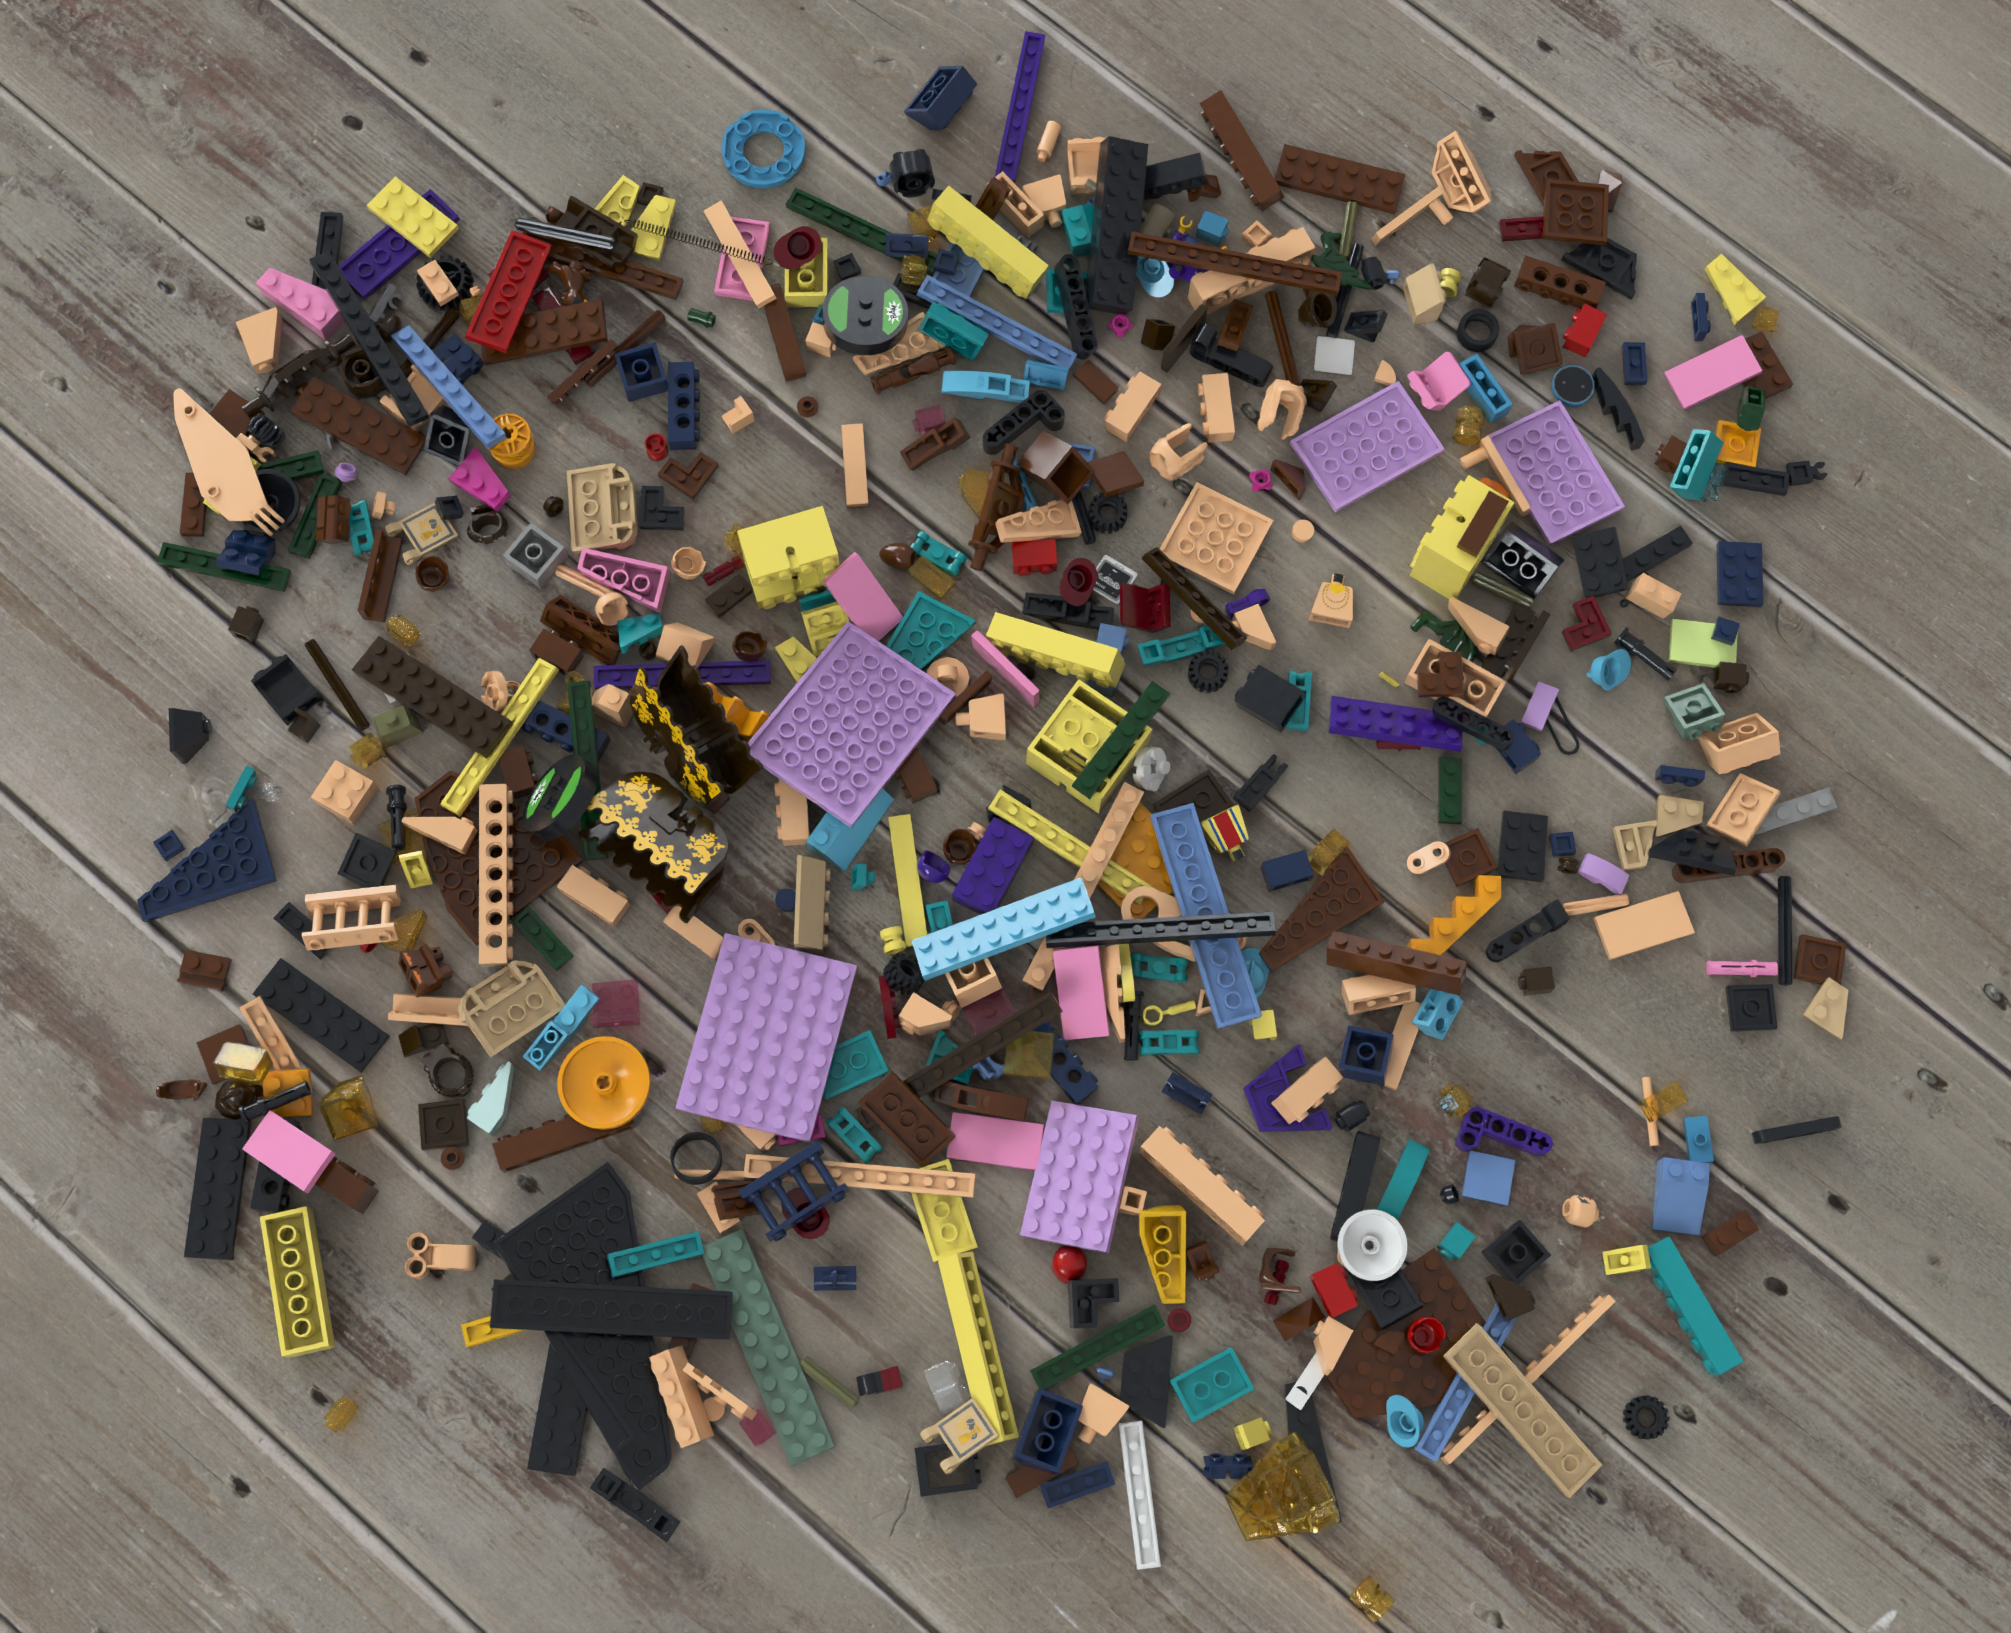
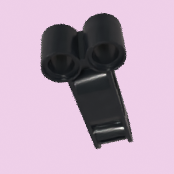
M1557 899L1542 908L1536 915L1491 941L1486 949V956L1492 962H1501L1547 933L1558 930L1567 924L1571 918ZM1533 922L1538 923L1541 926V932H1532L1530 924ZM1513 934L1520 935L1522 943L1518 945L1513 944L1510 936ZM1494 946L1496 949H1502L1500 956L1497 953H1492Z

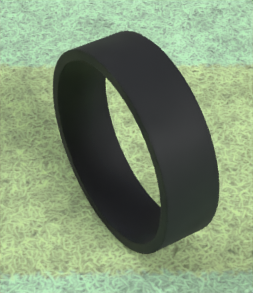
M692 1132L682 1136L675 1142L671 1150L670 1160L675 1175L687 1184L700 1185L711 1181L719 1173L722 1166V1153L718 1142L712 1136L702 1132ZM692 1140H705L714 1145L719 1153L715 1168L701 1177L685 1176L674 1165V1158L678 1149L683 1144Z

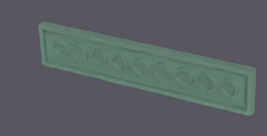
M743 1229L703 1246V1258L717 1291L732 1292L731 1325L791 1467L835 1447Z

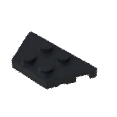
M1607 238L1606 245L1582 243L1577 249L1570 253L1566 252L1561 260L1590 277L1605 281L1606 286L1631 300L1634 297L1636 253Z
M1680 830L1649 849V857L1732 876L1736 875L1737 867L1727 839L1714 835H1705L1691 830Z
M1170 1335L1128 1351L1123 1356L1120 1401L1129 1405V1408H1132L1161 1428L1166 1427L1173 1336Z

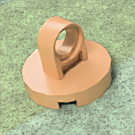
M940 658L927 669L926 674L955 692V698L968 688V670L962 662L955 658Z
M499 671L486 672L481 681V687H485V695L481 696V701L501 714L514 696L507 690L517 691L520 684L515 681H505L504 676Z

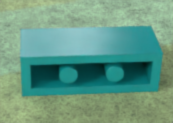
M1693 429L1670 488L1683 499L1700 501L1724 442L1712 431Z

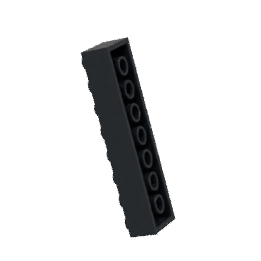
M1112 136L1107 137L1100 143L1086 284L1088 304L1092 310L1124 315L1133 310L1138 256L1129 255L1128 248L1132 231L1140 233L1149 144Z

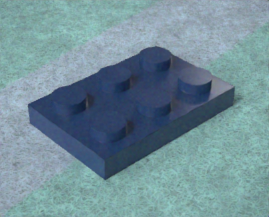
M1718 541L1716 544L1718 605L1762 607V543Z

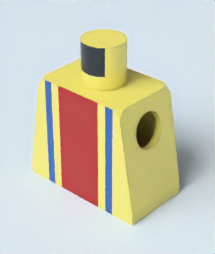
M1239 805L1232 806L1200 822L1204 837L1217 854L1228 851L1233 862L1245 856L1239 844L1249 840Z

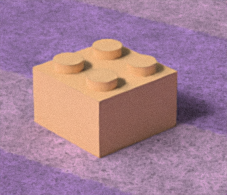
M335 760L311 798L319 806L355 826L379 788L374 781Z
M988 958L945 973L961 1008L1002 988Z

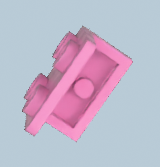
M1451 352L1442 354L1423 371L1413 370L1407 375L1411 381L1409 383L1411 388L1419 393L1423 406L1429 410L1441 411L1471 385V381Z

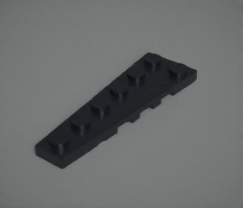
M1293 1382L1285 1384L1284 1389L1295 1532L1340 1523L1342 1520L1312 1394L1303 1408L1299 1410L1286 1400V1397L1296 1383ZM1297 1386L1299 1390H1301L1307 1395V1391L1304 1387Z

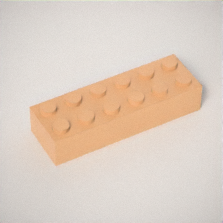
M1304 227L1297 230L1292 229L1280 238H1272L1261 247L1255 246L1246 254L1311 266V256L1314 255L1315 246ZM1209 270L1205 273L1199 272L1192 277L1188 300L1194 310L1200 304L1205 305L1208 308L1207 315L1232 304L1234 299L1241 300L1275 283Z
M1159 1126L1143 1143L1138 1153L1243 1246L1265 1221L1262 1218L1263 1213L1255 1206L1250 1207L1244 1202L1246 1198L1239 1191L1235 1190L1233 1192L1226 1186L1228 1182L1219 1174L1215 1176L1209 1170L1211 1167L1203 1159L1197 1160L1192 1155L1193 1151L1185 1143L1180 1145L1174 1139L1176 1136L1167 1127L1163 1129Z

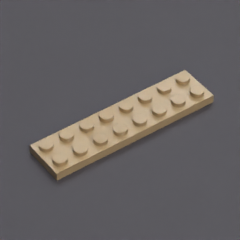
M1476 1323L1443 1355L1446 1361L1566 1497L1570 1498L1602 1466L1599 1460L1480 1324Z

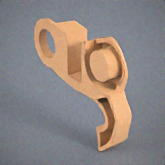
M1141 886L1134 888L1122 901L1121 915L1123 920L1134 919L1130 908L1132 903L1139 898H1149L1155 902L1159 911L1157 918L1180 917L1176 898L1165 892L1161 893L1153 887ZM1247 937L1237 938L1240 949L1246 945ZM1176 941L1151 942L1168 953L1196 962L1190 946ZM1203 989L1200 990L1195 1014L1197 1017L1211 1012L1205 990Z

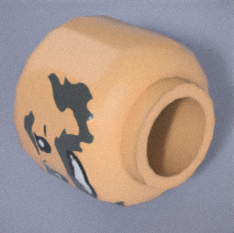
M1573 1195L1566 1199L1563 1204L1562 1213L1569 1224L1587 1228L1593 1222H1596L1599 1217V1210L1593 1199Z

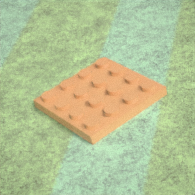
M1196 482L1162 543L1160 550L1176 566L1182 567L1185 571L1234 595L1274 520Z

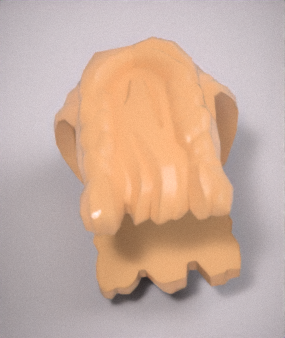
M1276 379L1266 390L1257 426L1260 431H1263L1264 427L1266 428L1274 422L1276 411L1280 404L1288 409V416L1281 435V439L1285 440L1288 436H1292L1298 431L1307 399L1302 386L1291 384L1289 380Z
M1190 423L1172 431L1166 437L1160 438L1150 452L1151 466L1160 473V476L1168 481L1183 476L1196 465H1199L1204 459L1203 454L1207 448V442L1200 444L1182 457H1179L1173 451V449L1188 440L1187 436L1192 428Z

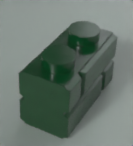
M1746 386L1743 388L1737 407V425L1745 431L1759 430L1761 418L1765 411V391Z

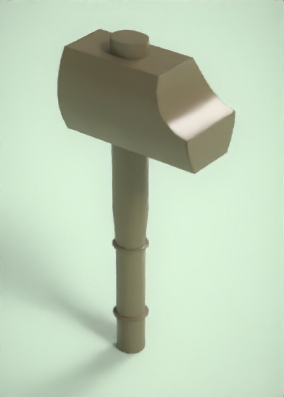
M1088 178L1084 186L1095 193L1096 182ZM1154 203L1149 213L1142 210L1141 222L1143 224L1141 225L1140 233L1159 237L1164 235L1167 237L1172 229L1169 225L1175 215L1164 206Z

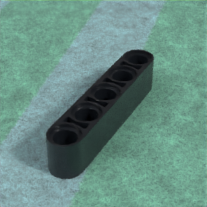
M1065 254L1055 265L1054 272L1073 352L1077 353L1078 359L1085 360L1097 349L1098 342L1079 261L1074 255ZM1063 264L1068 265L1069 269L1065 268ZM1068 284H1071L1074 287V290L1071 289ZM1073 304L1077 305L1079 310L1075 309ZM1077 324H1080L1084 330H1081ZM1082 344L1086 345L1088 350L1084 349Z
M1361 1131L1356 1133L1330 1240L1338 1242L1339 1232L1346 1220L1352 1215L1363 1211L1380 1143L1379 1136Z

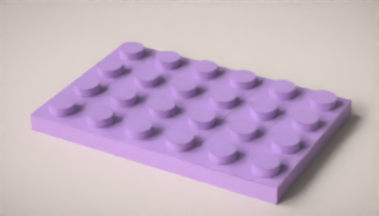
M1399 381L1290 440L1289 443L1335 513L1442 454L1445 450Z
M1560 400L1487 435L1530 505L1529 514L1548 546L1624 510L1625 505Z
M1051 1100L1038 1165L1034 1173L1020 1235L1027 1238L1109 1253L1140 1117L1133 1114Z

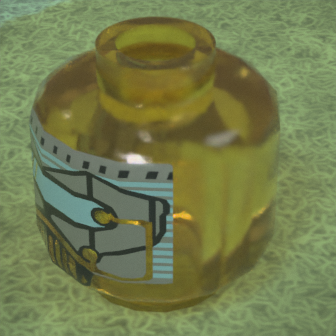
M1450 1083L1439 1091L1442 1095L1439 1097L1438 1103L1449 1117L1456 1116L1459 1118L1472 1108L1470 1105L1472 1097L1461 1084L1452 1086Z

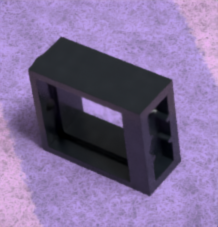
M947 1444L914 1448L921 1497L978 1489L977 1484L982 1483L980 1469H975L974 1459H978L977 1452L968 1458L971 1483L930 1489L925 1453L950 1449Z

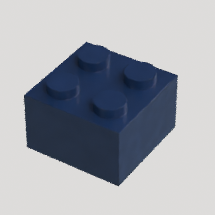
M656 342L614 354L628 402L668 391V382Z
M1348 1025L1339 1064V1073L1343 1078L1385 1086L1394 1044V1034Z

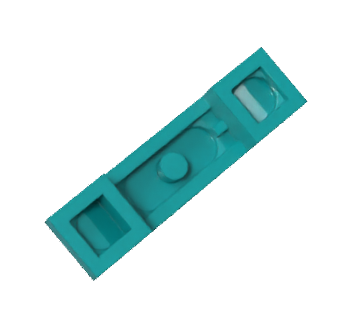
M1208 626L1200 627L1198 631L1162 641L1156 639L1137 645L1143 666H1151L1189 658L1197 653L1201 654L1202 651L1206 650L1207 652L1220 647L1225 643Z
M1410 1139L1408 1140L1376 1210L1386 1212L1398 1220L1420 1175L1430 1149Z

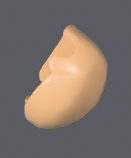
M682 547L674 553L671 565L677 576L684 580H692L703 573L706 561H704L700 551L691 547Z
M606 593L596 603V615L602 624L606 626L616 625L618 620H624L629 613L627 609L628 602L621 593Z

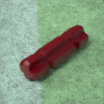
M739 556L731 559V562L727 561L714 568L713 572L705 573L703 579L708 586L716 583L717 579L720 581L734 573L735 569L738 571L743 568L744 563Z
M1284 1260L1276 1262L1274 1268L1276 1271L1272 1275L1282 1284L1284 1283L1286 1277L1284 1274L1288 1271L1289 1263ZM1269 1290L1266 1293L1264 1302L1275 1306L1279 1298L1277 1295L1281 1291Z

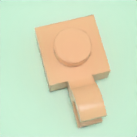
M240 433L236 438L248 449L249 454L259 459L262 464L268 463L264 459L265 455L271 454L273 457L276 456L270 447L260 448L259 441L251 435L247 437Z

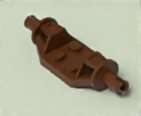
M1012 444L1004 445L1001 461L991 462L992 471L987 481L989 487L979 522L975 524L972 540L968 542V545L975 549L970 568L977 571H984L988 553H997L998 548L1006 543H1001L995 525L997 520L1021 511L1025 494L1018 476L1020 469L1013 465L1018 447ZM1004 473L1009 474L1010 485L1004 483ZM988 534L995 535L996 537L990 544L985 543Z

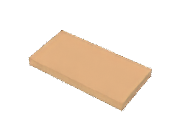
M1679 891L1593 918L1609 960L1695 933Z

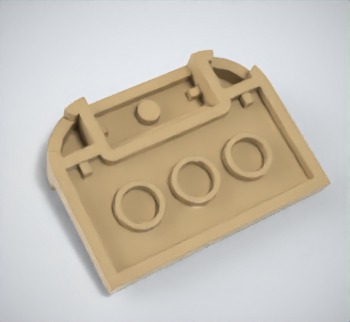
M604 464L567 471L572 552L580 554L582 548L595 551L610 548L622 550L634 545L638 533L636 488L632 476L624 468L616 464Z
M515 960L473 988L471 987L460 1000L458 1011L461 1021L467 1023L490 1058H492L558 1014L565 1006V1003L535 963L531 964L526 961Z

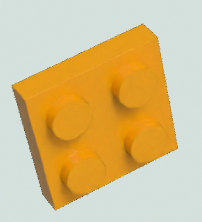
M1719 420L1716 425L1715 435L1724 443L1716 463L1725 464L1727 462L1756 467L1761 428L1759 430L1745 431L1737 423Z
M310 1068L262 1072L264 1097L272 1096L303 1081L308 1082L312 1092ZM312 1094L276 1108L272 1112L280 1117L313 1115Z

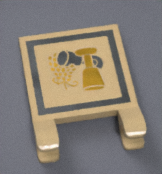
M435 502L385 527L389 537H396L404 531L415 548L402 555L404 562L408 566L415 563L422 556L459 537L449 520H441Z
M974 1398L920 1433L922 1439L927 1444L933 1442L940 1434L954 1456L940 1463V1467L946 1474L952 1473L961 1463L999 1437Z

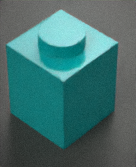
M1456 1222L1437 1247L1441 1249L1440 1253L1450 1261L1452 1259L1456 1261L1461 1258L1476 1236Z

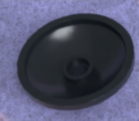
M273 469L256 471L267 504L270 506L275 501L276 505L272 509L285 520L282 524L271 514L269 518L280 527L278 530H275L266 521L263 524L271 532L278 533L290 526L297 517L301 503L300 493L295 482L286 474ZM241 521L252 531L267 534L254 521Z

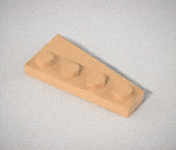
M1054 500L1048 502L1047 505L1036 506L1029 511L1018 512L1000 518L995 523L1001 543L1079 537L1082 533L1072 500L1069 504L1062 500Z

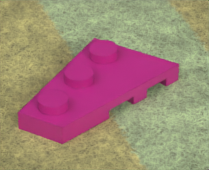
M476 447L448 478L452 484L497 512L511 496Z

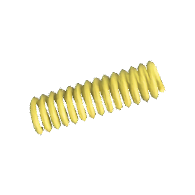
M1383 671L1378 675L1381 678L1383 677L1387 683L1391 682V685L1395 688L1400 685V683L1393 680Z

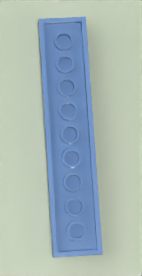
M1194 803L1151 814L1150 820L1181 917L1229 914ZM1237 938L1189 940L1217 1030L1260 1018L1262 1014Z

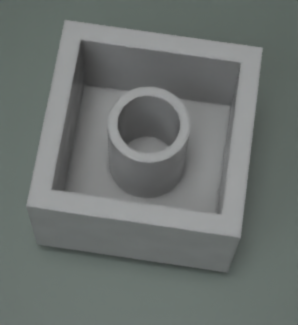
M530 523L505 552L503 557L508 566L542 589L553 576L558 565L563 564L568 558V554L563 545Z

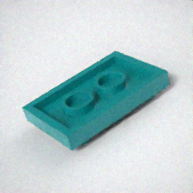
M870 1030L836 1045L823 1094L826 1101L889 1073Z
M1232 1347L1170 1380L1191 1423L1254 1390Z

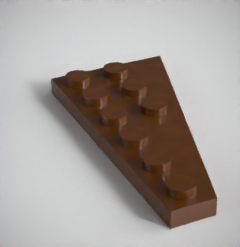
M1348 846L1278 931H1276V936H1272L1259 952L1260 957L1270 972H1273L1332 935L1333 931H1340L1384 904L1385 901Z

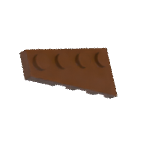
M611 338L605 342L606 344L593 353L589 360L580 365L571 376L566 378L547 396L552 404L556 401L561 403L568 396L566 392L571 387L576 389L584 382L582 377L586 373L593 374L600 367L598 363L603 358L608 360L616 353L614 350L616 343Z

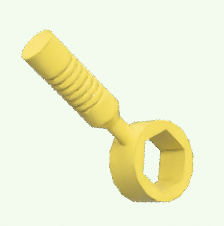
M1194 1000L1170 1006L1164 1011H1161L1159 1007L1154 1005L1148 1006L1143 1011L1142 1020L1147 1026L1156 1027L1161 1023L1163 1015H1175L1196 1009ZM1155 1010L1160 1015L1159 1020L1150 1023L1145 1018L1146 1012Z

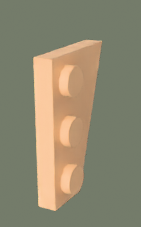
M687 1363L682 1370L698 1381L697 1387L706 1394L710 1391L715 1394L713 1399L724 1407L727 1403L733 1408L730 1411L740 1419L746 1416L753 1420L757 1414L755 1410L690 1363Z

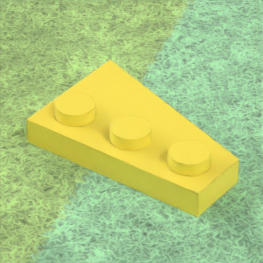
M623 175L595 209L627 227L628 223H625L624 220H629L641 190L640 186Z
M658 195L653 197L638 219L640 220L638 228L635 229L633 227L631 231L638 235L633 255L660 261L667 238L666 232L670 228L677 203L675 199ZM647 222V227H646V231H645V230H644V226H645V223ZM649 223H651V227L649 231H647ZM660 227H662V230H661L660 234H659V235H656V233H657V234L659 233Z
M1722 253L1706 266L1705 271L1715 290L1719 292L1723 299L1725 309H1728L1731 314L1734 326L1765 300L1766 296Z

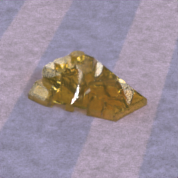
M1297 1432L1275 1442L1269 1448L1270 1450L1266 1455L1254 1464L1255 1467L1247 1475H1244L1225 1496L1246 1541L1316 1533L1340 1522L1339 1511L1335 1505L1336 1497L1315 1454L1311 1449H1307L1305 1442Z

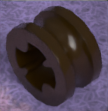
M1570 857L1559 858L1561 865L1558 866V871L1567 874L1578 873L1576 866L1579 865V860Z

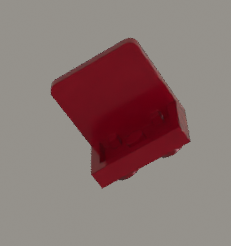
M1128 583L1121 584L1120 623L1123 626L1150 633L1171 627L1170 587L1164 583L1150 589Z

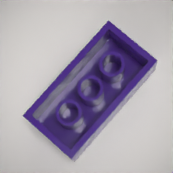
M994 817L953 891L952 901L980 915L998 909L1029 853L1034 837Z

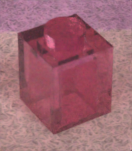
M940 404L916 410L915 419L912 420L915 432L919 431L921 436L933 428L938 429L946 423Z
M759 1408L756 1410L757 1414L753 1420L744 1416L743 1420L739 1422L755 1447H758L776 1434Z

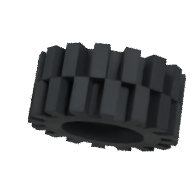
M1101 492L1100 496L1096 495L1094 500H1091L1088 515L1096 531L1101 529V533L1108 531V534H1112V530L1117 532L1119 527L1122 528L1124 526L1128 509L1127 503H1124L1122 496L1118 498L1119 494L1105 497ZM1104 506H1111L1116 510V516L1112 519H1104L1099 511Z
M1206 650L1202 651L1201 654L1197 653L1195 658H1192L1188 668L1190 684L1193 683L1195 689L1197 687L1200 688V692H1203V690H1207V693H1211V690H1214V692L1218 691L1219 687H1223L1229 670L1228 663H1225L1226 659L1224 657L1221 658L1218 652L1216 655L1213 654L1212 650H1209V653H1206ZM1206 664L1215 667L1217 674L1211 679H1206L1201 676L1200 668Z
M906 953L894 955L883 969L884 979L889 981L888 985L890 987L894 986V990L896 992L900 990L903 995L907 993V996H911L913 992L916 994L925 982L918 960L914 961L911 955L907 957Z
M1649 1395L1633 1398L1625 1406L1627 1408L1623 1411L1625 1415L1623 1423L1626 1422V1429L1631 1431V1435L1637 1436L1639 1439H1654L1662 1435L1664 1429L1668 1428L1667 1421H1670V1417H1667L1668 1409H1665V1404L1662 1401L1659 1402L1656 1397ZM1643 1408L1650 1409L1654 1414L1655 1420L1650 1427H1644L1638 1421V1412Z

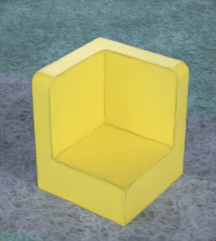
M1261 1011L1262 1016L1260 1018L1249 1021V1024L1252 1025L1254 1039L1270 1038V1041L1277 1038L1274 1011Z

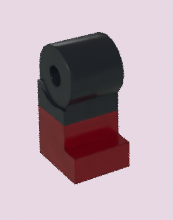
M898 1366L856 1377L860 1396L879 1394L903 1388Z

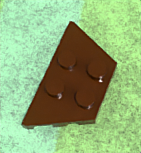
M1522 150L1515 151V159L1543 206L1546 179L1579 182L1560 151L1548 153L1544 151H1535L1534 153H1522Z

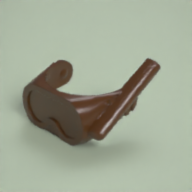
M198 1079L170 1081L163 1083L162 1086H157L156 1095L159 1098L165 1099L193 1098V1101H197L206 1089L207 1083H201Z
M1267 1248L1265 1250L1259 1274V1282L1262 1283V1289L1291 1293L1301 1292V1288L1298 1286L1285 1285L1278 1282L1270 1271V1260L1272 1257L1276 1256V1254L1293 1257L1295 1256V1251L1283 1248Z

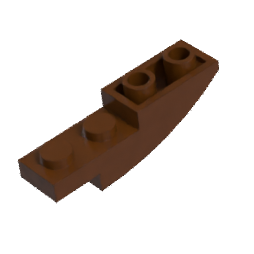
M951 1081L936 1088L933 1102L1021 1121H1025L1029 1098Z

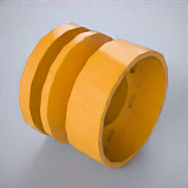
M506 413L495 417L493 420L505 432L506 439L489 448L493 459L498 465L506 469L516 470L525 467L532 461L536 453V443L528 423L516 414Z

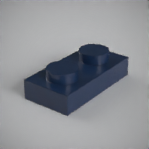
M886 234V256L928 258L929 235Z
M1696 293L1691 301L1694 341H1703L1711 328L1710 320H1707L1709 303L1705 301V293Z
M1624 342L1622 345L1624 385H1646L1645 342Z
M1660 765L1655 771V780H1662L1661 782L1664 784L1678 782L1684 783V786L1695 787L1705 779V770Z

